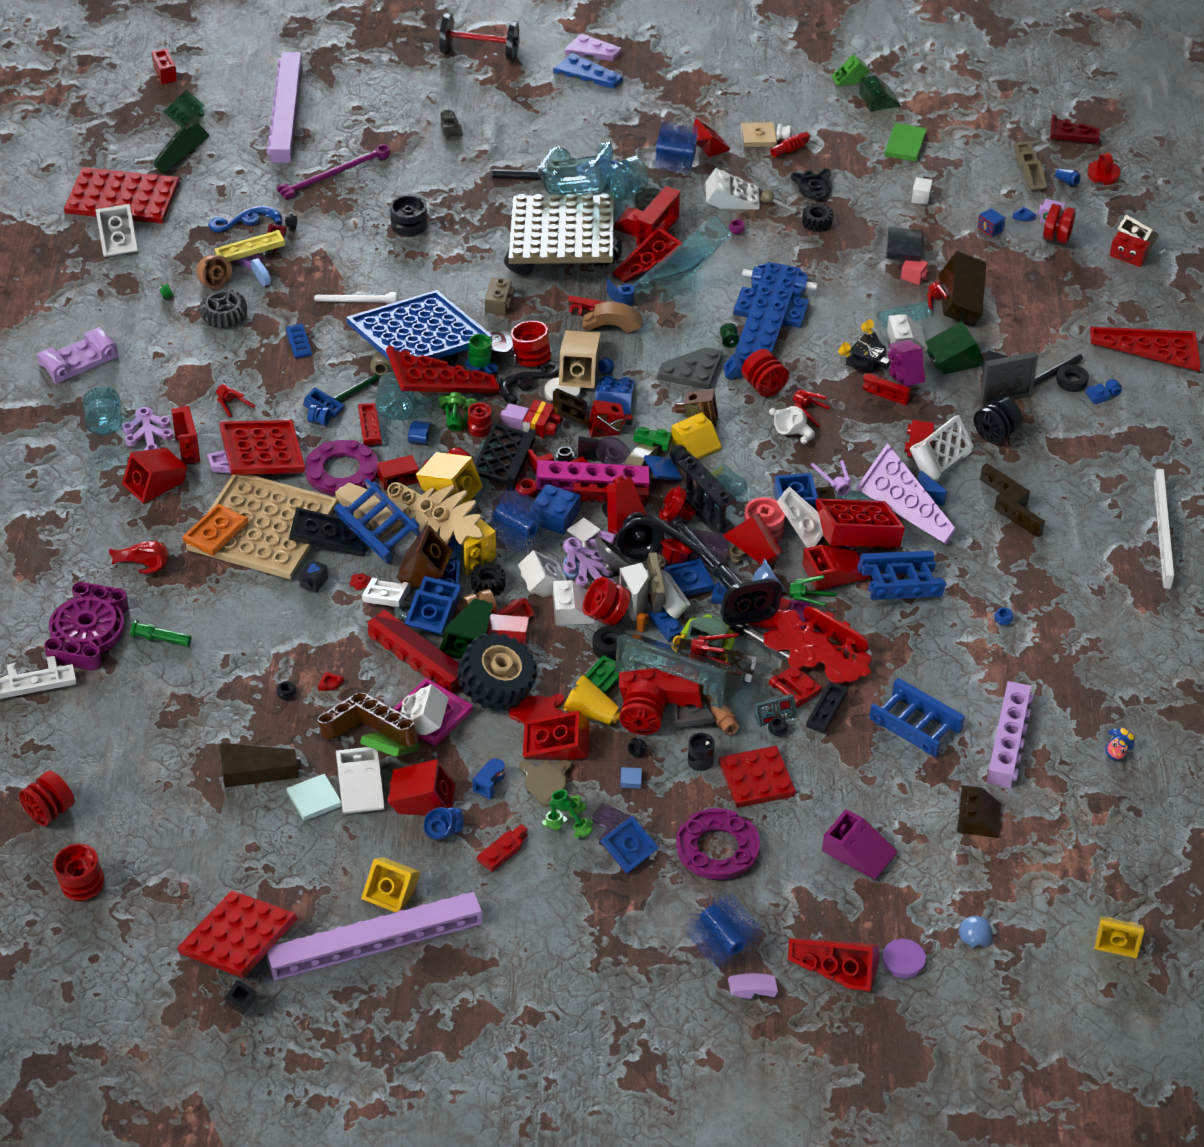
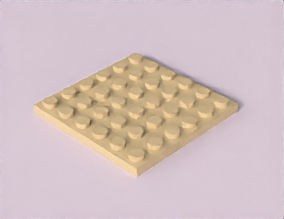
M250 474L232 475L209 511L219 503L247 517L248 524L214 556L189 544H186V549L291 580L312 546L289 540L296 507L331 515L334 507L338 504V499Z

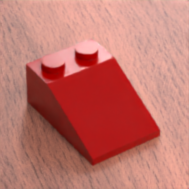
M580 710L524 721L523 758L571 761L588 757L590 722Z

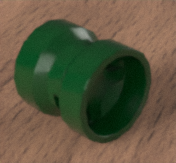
M732 323L722 325L720 327V336L723 346L727 348L737 346L739 342L737 327Z

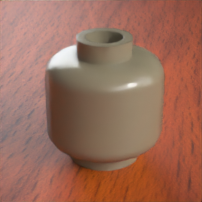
M379 351L374 354L370 364L371 371L379 377L390 375L393 371L390 361Z

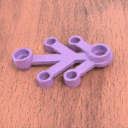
M148 407L138 409L135 412L136 418L132 422L123 424V432L129 434L125 437L127 446H135L144 434L147 443L145 450L159 449L154 444L152 433L166 441L173 439V431L168 428L171 425L170 418L167 416L160 418L154 415L153 410ZM152 421L154 423H157L160 425L161 428L166 429H160L154 425H151L150 422ZM140 423H142L143 426L139 428L134 434H132L134 432V429Z
M574 537L564 541L563 548L568 553L567 561L563 566L564 571L569 574L573 573L576 568L574 563L575 557L580 561L579 574L575 579V583L584 587L588 582L586 577L587 571L595 580L602 577L596 569L602 570L603 575L607 577L612 576L614 571H609L604 566V563L600 562L602 558L598 550L582 547L581 542Z

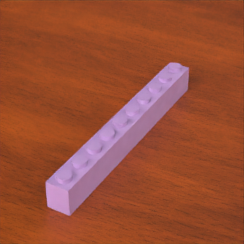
M282 52L281 59H278L275 97L273 100L274 106L272 107L273 116H271L268 156H271V163H291L302 68L301 52Z
M464 893L456 897L441 899L437 902L423 904L408 910H400L393 914L378 916L367 921H359L352 925L337 927L330 931L319 932L304 938H296L289 942L274 944L266 953L267 962L275 981L481 925L482 911L475 893Z

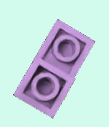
M739 974L728 978L730 992L733 996L752 999L754 993L775 997L778 992L775 976Z

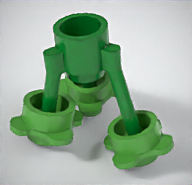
M453 392L450 395H440L437 406L441 410L446 411V426L448 429L460 431L462 427H466L469 406L478 403V401L473 398L467 400L466 397L461 396V393ZM462 403L464 404L463 410L466 412L464 418L457 412V406H462Z
M566 789L555 791L551 796L553 801L549 802L551 811L546 814V820L542 821L543 826H549L553 830L561 829V825L567 822V818L560 811H568L570 813L569 816L576 821L573 825L575 830L573 836L575 838L588 836L593 830L591 827L594 822L578 817V814L587 809V804L581 801L579 795L570 797Z

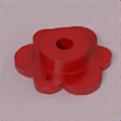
M364 573L353 574L350 586H354L355 590L367 588L371 577L366 576Z

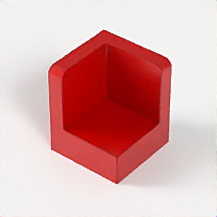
M532 449L528 450V464L535 474L538 460L554 461L551 453L537 457Z

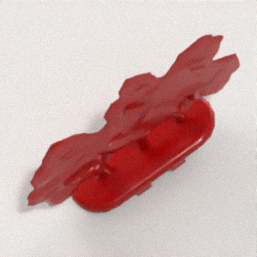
M814 607L804 608L803 616L807 622H803L800 620L796 610H779L773 617L778 629L770 630L763 634L765 646L776 651L790 650L787 660L791 668L799 669L802 666L815 667L818 662H822L825 664L826 676L831 682L836 684L845 681H856L860 676H867L871 673L868 667L872 661L871 655L864 653L869 649L866 639L860 633L850 628V623L846 621L839 622L834 619V614L828 611L824 613ZM801 626H807L805 629H801ZM829 637L843 645H833L829 642ZM845 648H847V652H850L849 658L844 657L843 652Z

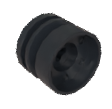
M998 396L989 402L988 405L978 410L974 415L973 421L978 434L987 442L996 444L1016 431L1022 425L1023 417L1020 408L1012 399L1006 396Z

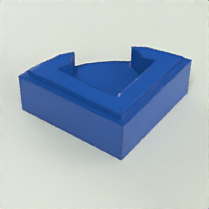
M1022 207L1013 213L1012 218L1026 222L1035 220L1036 214L1026 207Z

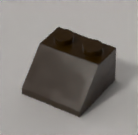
M962 785L956 833L998 838L1001 803L984 788Z

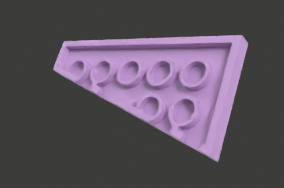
M887 443L856 489L874 501H886L896 515L946 545L955 533L956 528Z

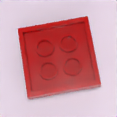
M777 745L721 756L718 759L736 808L795 796V788Z

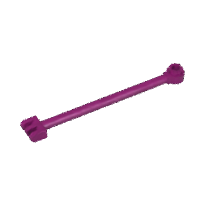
M381 144L371 153L297 184L289 186L287 183H284L277 187V191L285 200L295 197V191L376 157L381 159L388 158L390 148L386 144Z

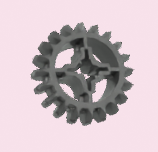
M219 289L217 292L212 291V294H207L206 297L202 298V302H200L201 318L208 325H213L214 328L217 326L220 329L222 327L228 328V326L235 327V323L240 324L241 320H244L247 315V303L243 295H240L239 292L234 293L233 290L227 291L225 289L221 291Z

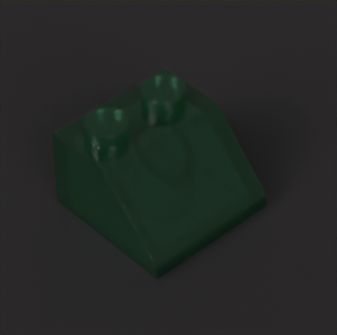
M876 75L860 79L859 94L870 112L900 107V103L889 85Z

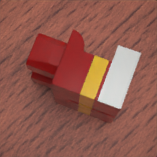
M534 399L523 420V431L528 432L529 428L534 429L536 434H539L542 439L545 438L546 434L555 436L557 424L562 423L563 417L555 413L553 404Z

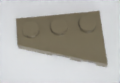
M649 553L647 568L651 578L649 583L653 613L661 612L662 605H665L666 597L663 576H661V560H658L657 553Z

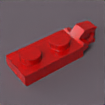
M521 824L513 832L511 830L505 832L477 855V861L491 872L495 871L521 849V845L524 843L523 839L527 837L528 829Z

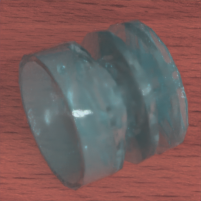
M630 156L621 162H616L606 167L607 184L611 192L618 198H623L633 192L645 189L648 185L646 168L636 156Z
M394 371L388 372L381 376L378 381L375 408L384 418L390 420L405 419L413 410L415 391H401Z
M98 386L89 389L83 395L85 427L90 432L98 435H107L116 432L123 423L121 402L116 390L111 387Z

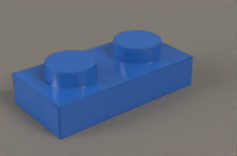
M663 606L661 612H648L650 621L668 642L673 641L675 636H681L680 632L683 626Z

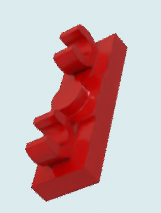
M569 295L570 315H573L575 309H579V316H582L583 309L593 312L596 304L606 301Z

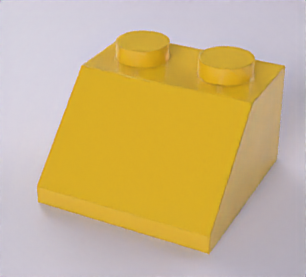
M702 412L671 426V442L675 446L683 445L686 451H689L697 460L722 448L712 422Z
M384 857L375 858L361 899L395 913L403 910L415 891L421 871Z
M1100 916L1094 949L1137 958L1144 926Z

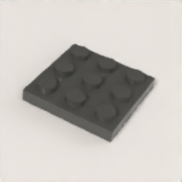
M1036 351L985 361L980 404L986 406L998 396H1006L1012 400L1032 396L1038 361Z

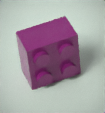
M910 340L890 343L889 350L887 351L891 367H889L890 376L904 386L925 382L922 347Z

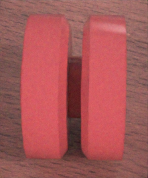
M761 497L750 501L745 506L744 521L760 513L776 541H779L784 535L785 514L778 505L777 500Z

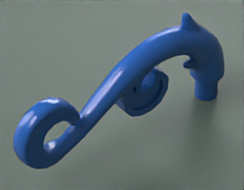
M261 204V206L252 207L239 213L229 223H227V219L218 216L209 220L208 225L209 229L213 232H223L241 220L245 225H256L259 222L258 214H262L272 218L276 225L280 226L282 225V216L275 208ZM219 223L225 224L224 226H217Z

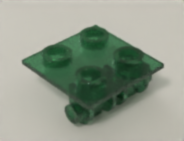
M185 90L163 112L182 128L194 115L202 118L205 114L202 108L205 105L189 91Z

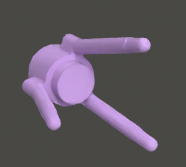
M843 460L840 463L844 478L839 476L834 480L812 463L811 466L832 485L840 496L847 495L850 492L851 486L849 483L851 478L848 475Z

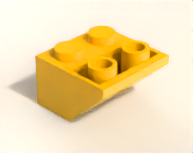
M482 519L478 521L476 526L482 532L483 537H467L464 542V571L467 576L471 574L475 566L478 567V564L482 563V565H485V562L490 563L496 558V531Z

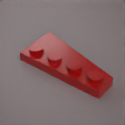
M574 483V493L580 495V502H588L589 500H596V502L600 503L607 502V486L604 489L598 487L597 484L580 487L581 483ZM636 487L641 502L643 503L645 500H648L649 488Z

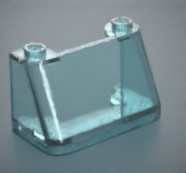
M611 142L601 143L597 148L598 155L571 158L570 153L565 148H552L537 168L546 192L549 195L558 194L560 196L602 192L607 184L614 153Z

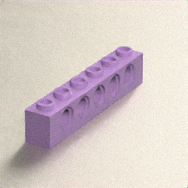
M1007 682L986 782L988 784L1011 788L1012 780H1017L1019 769L1015 768V765H1020L1022 754L1018 753V750H1023L1025 740L1021 738V735L1026 736L1028 724L1024 723V720L1029 721L1031 709H1027V706H1032L1034 696L1030 694L1031 686Z

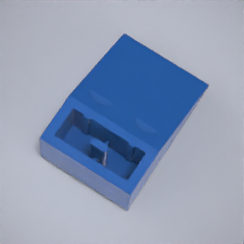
M603 376V378L599 379L595 400L621 404L624 414H631L635 380H631L629 377L614 379L613 376Z

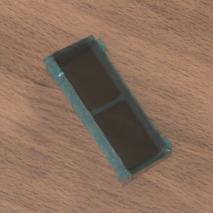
M621 634L617 637L615 672H626L628 668L634 669L637 666V662L688 679L704 685L703 694H709L713 699L711 706L722 708L743 688L744 670L640 634Z

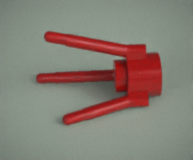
M938 281L929 285V293L926 294L929 313H932V298L940 300L941 294L944 298L948 297Z
M226 384L220 385L216 390L217 401L222 405L229 417H232V414L224 402H230L234 397L252 408L256 407L250 401L243 398L244 394L228 387Z
M803 389L797 390L793 396V402L796 403L795 406L801 408L806 416L817 427H820V424L803 407H808L810 403L829 410L830 406L812 399V397L825 400L827 397Z
M733 633L699 636L698 639L693 638L691 654H696L697 658H704L730 667V663L706 655L708 651L724 653L725 649L709 647V642L705 641L738 637L739 634Z

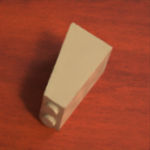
M565 330L560 350L559 386L595 388L601 333Z

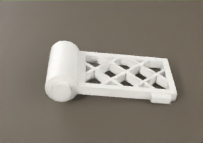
M955 415L922 442L913 445L910 451L919 471L922 470L937 482L940 480L939 477L945 469L960 457H967L972 453L971 449L974 446L960 416ZM954 423H956L958 427L957 432L953 431ZM943 431L947 433L946 441L941 440ZM952 435L956 436L955 445L951 444ZM961 439H963L966 444V447L964 448L960 447ZM932 440L936 441L935 450L932 449L929 443ZM941 444L945 445L944 454L940 452ZM950 447L954 448L953 457L949 456ZM939 456L943 457L942 466L938 462Z

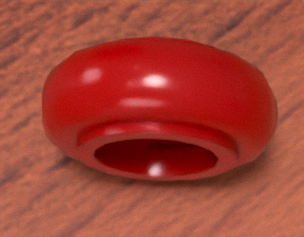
M525 478L516 483L515 489L521 496L523 494L524 497H532L538 492L536 481L533 479Z

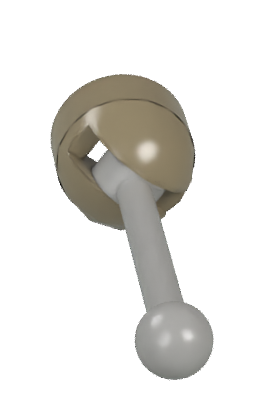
M766 189L762 193L760 199L762 202L767 204L775 202L790 210L794 215L798 213L797 208H791L774 199L775 196L772 191Z

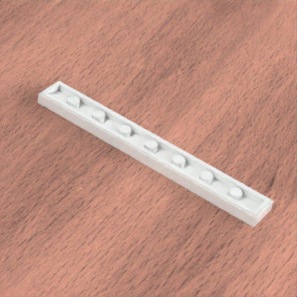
M1157 469L1154 478V492L1163 587L1171 589L1174 570L1164 469Z

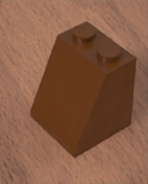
M427 525L407 550L396 578L401 583H410V589L420 586L424 576L434 579L441 578L453 550L430 525Z

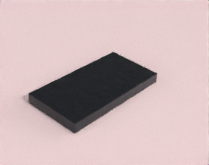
M296 507L289 540L363 557L366 544L339 517ZM366 524L365 527L368 531L370 529V524Z

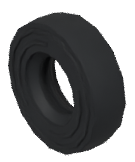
M1065 365L1058 370L1056 381L1062 389L1078 392L1084 390L1088 385L1089 375L1084 368L1078 365ZM1076 376L1079 378V380L1072 381L1067 379L1066 377Z

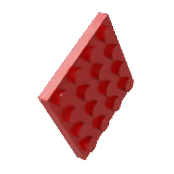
M292 420L220 421L219 429L231 475L305 472V465Z
M231 890L177 949L179 954L244 978L295 923L297 916L291 911Z

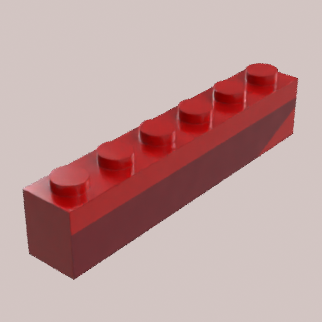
M385 609L368 621L369 637L380 643L386 650L395 654L399 660L410 665L414 671H418L425 678L453 694L461 689L457 677L458 662Z

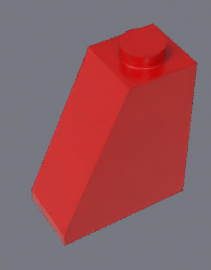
M621 475L615 477L613 482L607 485L608 532L618 534L623 526L624 519L628 515L636 512L647 514L632 477Z
M760 513L750 517L723 535L725 539L761 565L764 559L770 565L778 560V555L783 552Z

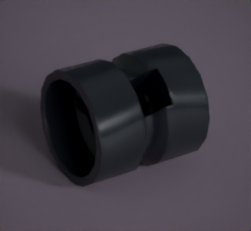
M696 733L690 737L688 742V765L692 769L705 771L712 767L715 741L712 736L706 733Z

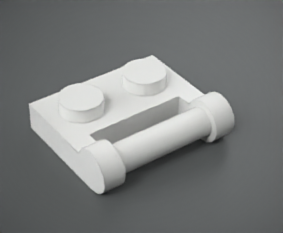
M372 578L362 595V600L372 604L400 607L406 594L410 592V583L403 582L401 584Z

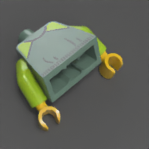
M705 614L699 618H691L680 632L681 636L673 638V646L675 648L680 643L681 637L692 640L693 638L698 639L699 636L733 634V631L730 630L731 626L726 625L722 621L721 617L718 618L711 614ZM735 637L705 642L732 650ZM723 654L719 657L720 660L728 662L727 655L729 654Z

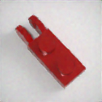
M868 373L863 376L864 383L862 388L865 391L903 405H908L910 402L911 388L877 378L874 374Z

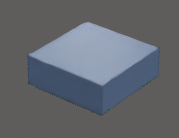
M621 767L620 788L641 789L642 768Z

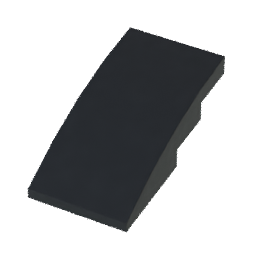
M888 227L886 259L921 262L922 230Z

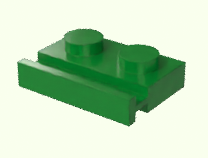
M603 655L585 674V677L607 695L619 682V672H626L627 667H622L620 663Z

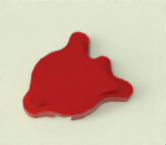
M558 693L550 697H526L516 707L509 709V717L518 723L524 724V721L564 714L563 710L557 709L564 703V696Z

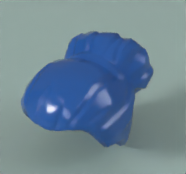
M439 807L430 811L424 820L423 828L425 834L431 839L442 840L454 833L460 832L464 825L462 810L460 808Z

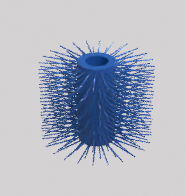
M681 124L679 126L676 125L675 127L674 125L672 127L671 125L669 127L668 125H663L657 140L655 152L657 154L655 157L657 158L654 159L656 161L654 164H657V166L654 168L666 169L670 164L668 169L670 167L671 169L673 167L676 169L680 165L678 173H683L684 171L689 173L694 166L696 138H698L696 136L698 133L696 132L698 129H696L695 133H693L695 129L691 133H689L691 129L688 133L686 131L683 133L688 125H685V127L684 124L682 126Z
M516 493L509 495L507 502L506 500L504 502L503 498L502 503L503 494H501V504L498 500L499 505L495 506V511L485 512L494 513L490 517L494 519L492 520L494 524L492 527H497L495 530L496 537L500 536L501 541L503 539L506 540V537H508V543H512L513 548L518 547L521 541L525 545L524 548H526L525 541L527 543V540L532 538L534 542L533 537L537 536V531L547 530L539 529L542 526L538 522L540 518H538V513L535 515L533 510L534 505H537L536 503L531 504L530 499L527 501L529 503H526L525 498L523 500L520 499L522 496H514L517 495ZM515 497H516L515 501L517 500V502H518L519 499H520V502L518 503V505H517L516 502L513 503V500H514Z
M719 899V904L713 905L712 903L711 906L705 907L701 914H690L699 915L700 919L697 920L701 922L699 924L701 926L697 928L698 930L692 936L697 933L699 937L696 940L703 936L700 940L703 939L702 942L706 940L705 943L707 945L705 947L708 945L707 949L711 946L713 947L711 953H714L707 960L717 953L719 956L713 962L720 958L718 960L720 962L722 958L724 960L730 955H733L734 958L736 954L738 961V953L745 946H754L748 945L747 943L750 942H747L749 940L745 938L747 935L753 934L751 932L753 929L750 930L752 926L749 927L750 924L746 926L747 923H745L746 920L743 921L744 918L740 922L738 918L740 914L737 915L741 910H744V906L735 914L731 912L740 903L731 909L733 906H729L733 905V902L727 905L729 903L726 902L728 899L725 901L724 899L722 901Z

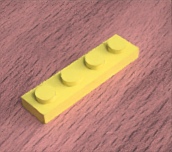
M277 230L215 248L214 252L215 255L224 256L230 262L285 246V240L280 231Z

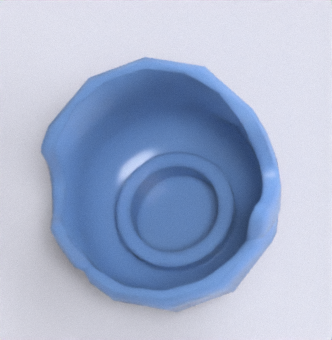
M968 917L959 926L961 940L972 948L977 945L987 947L992 941V928L983 917Z

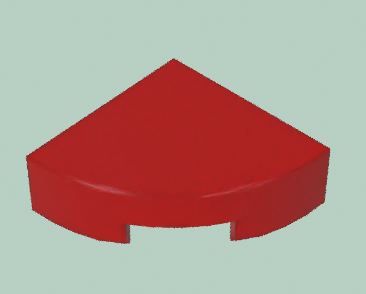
M325 672L318 684V690H334L344 683V677Z

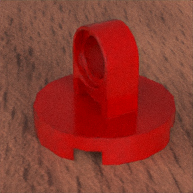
M1104 153L1099 155L1097 161L1090 163L1087 176L1096 184L1098 181L1103 182V185H1112L1120 177V168L1113 163V157L1110 153Z
M677 486V489L672 488L663 501L665 504L664 509L659 511L660 519L670 522L677 515L687 521L693 518L696 511L684 502L686 498L685 489Z

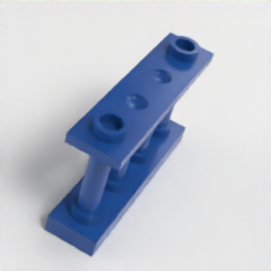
M367 478L365 483L368 490L349 506L344 507L338 503L334 510L336 515L388 564L392 560L391 548L411 531L418 537L420 525L414 518L410 519L381 491V487L376 482L372 483ZM374 495L381 501L361 519H356L353 516V512L371 496ZM387 507L393 514L374 531L371 530L369 532L365 528L366 524ZM398 519L406 525L387 543L384 542L382 544L378 540L379 536Z
M900 678L894 681L890 700L882 708L873 703L869 719L873 720L876 724L885 727L934 757L938 756L939 740L950 729L959 733L963 729L965 718L963 714ZM899 701L910 705L899 717L889 713ZM918 710L926 716L915 727L905 722ZM932 720L941 723L942 726L932 737L922 732Z

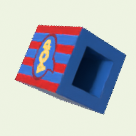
M990 208L979 214L977 228L990 237H994L1004 231L1005 217Z

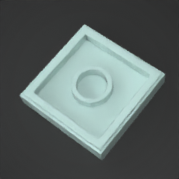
M325 774L287 788V793L303 821L342 807L341 800Z

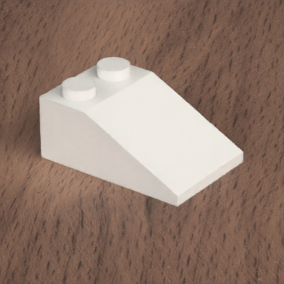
M130 204L96 209L104 257L138 252Z

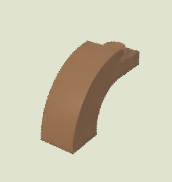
M603 302L596 304L593 312L583 316L582 327L585 331H589L601 325L612 324L619 326L627 334L642 328L643 316L626 304Z

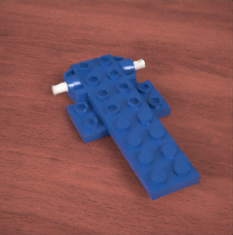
M767 262L766 264L754 267L753 271L743 269L742 276L751 277L752 288L742 286L733 310V315L747 317L734 354L739 356L741 363H744L752 353L760 349H767L773 353L782 325L801 328L809 306V299H804L802 296L807 288L816 290L818 283L809 282L807 274L801 271V268Z

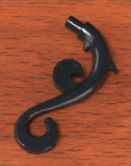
M548 360L541 365V372H520L507 377L505 380L501 378L499 389L501 397L506 402L515 405L517 399L513 396V389H509L512 384L518 381V388L529 390L534 386L533 378L559 375L560 363L556 360ZM547 368H553V369H554V370L551 371V372H546V369H547Z

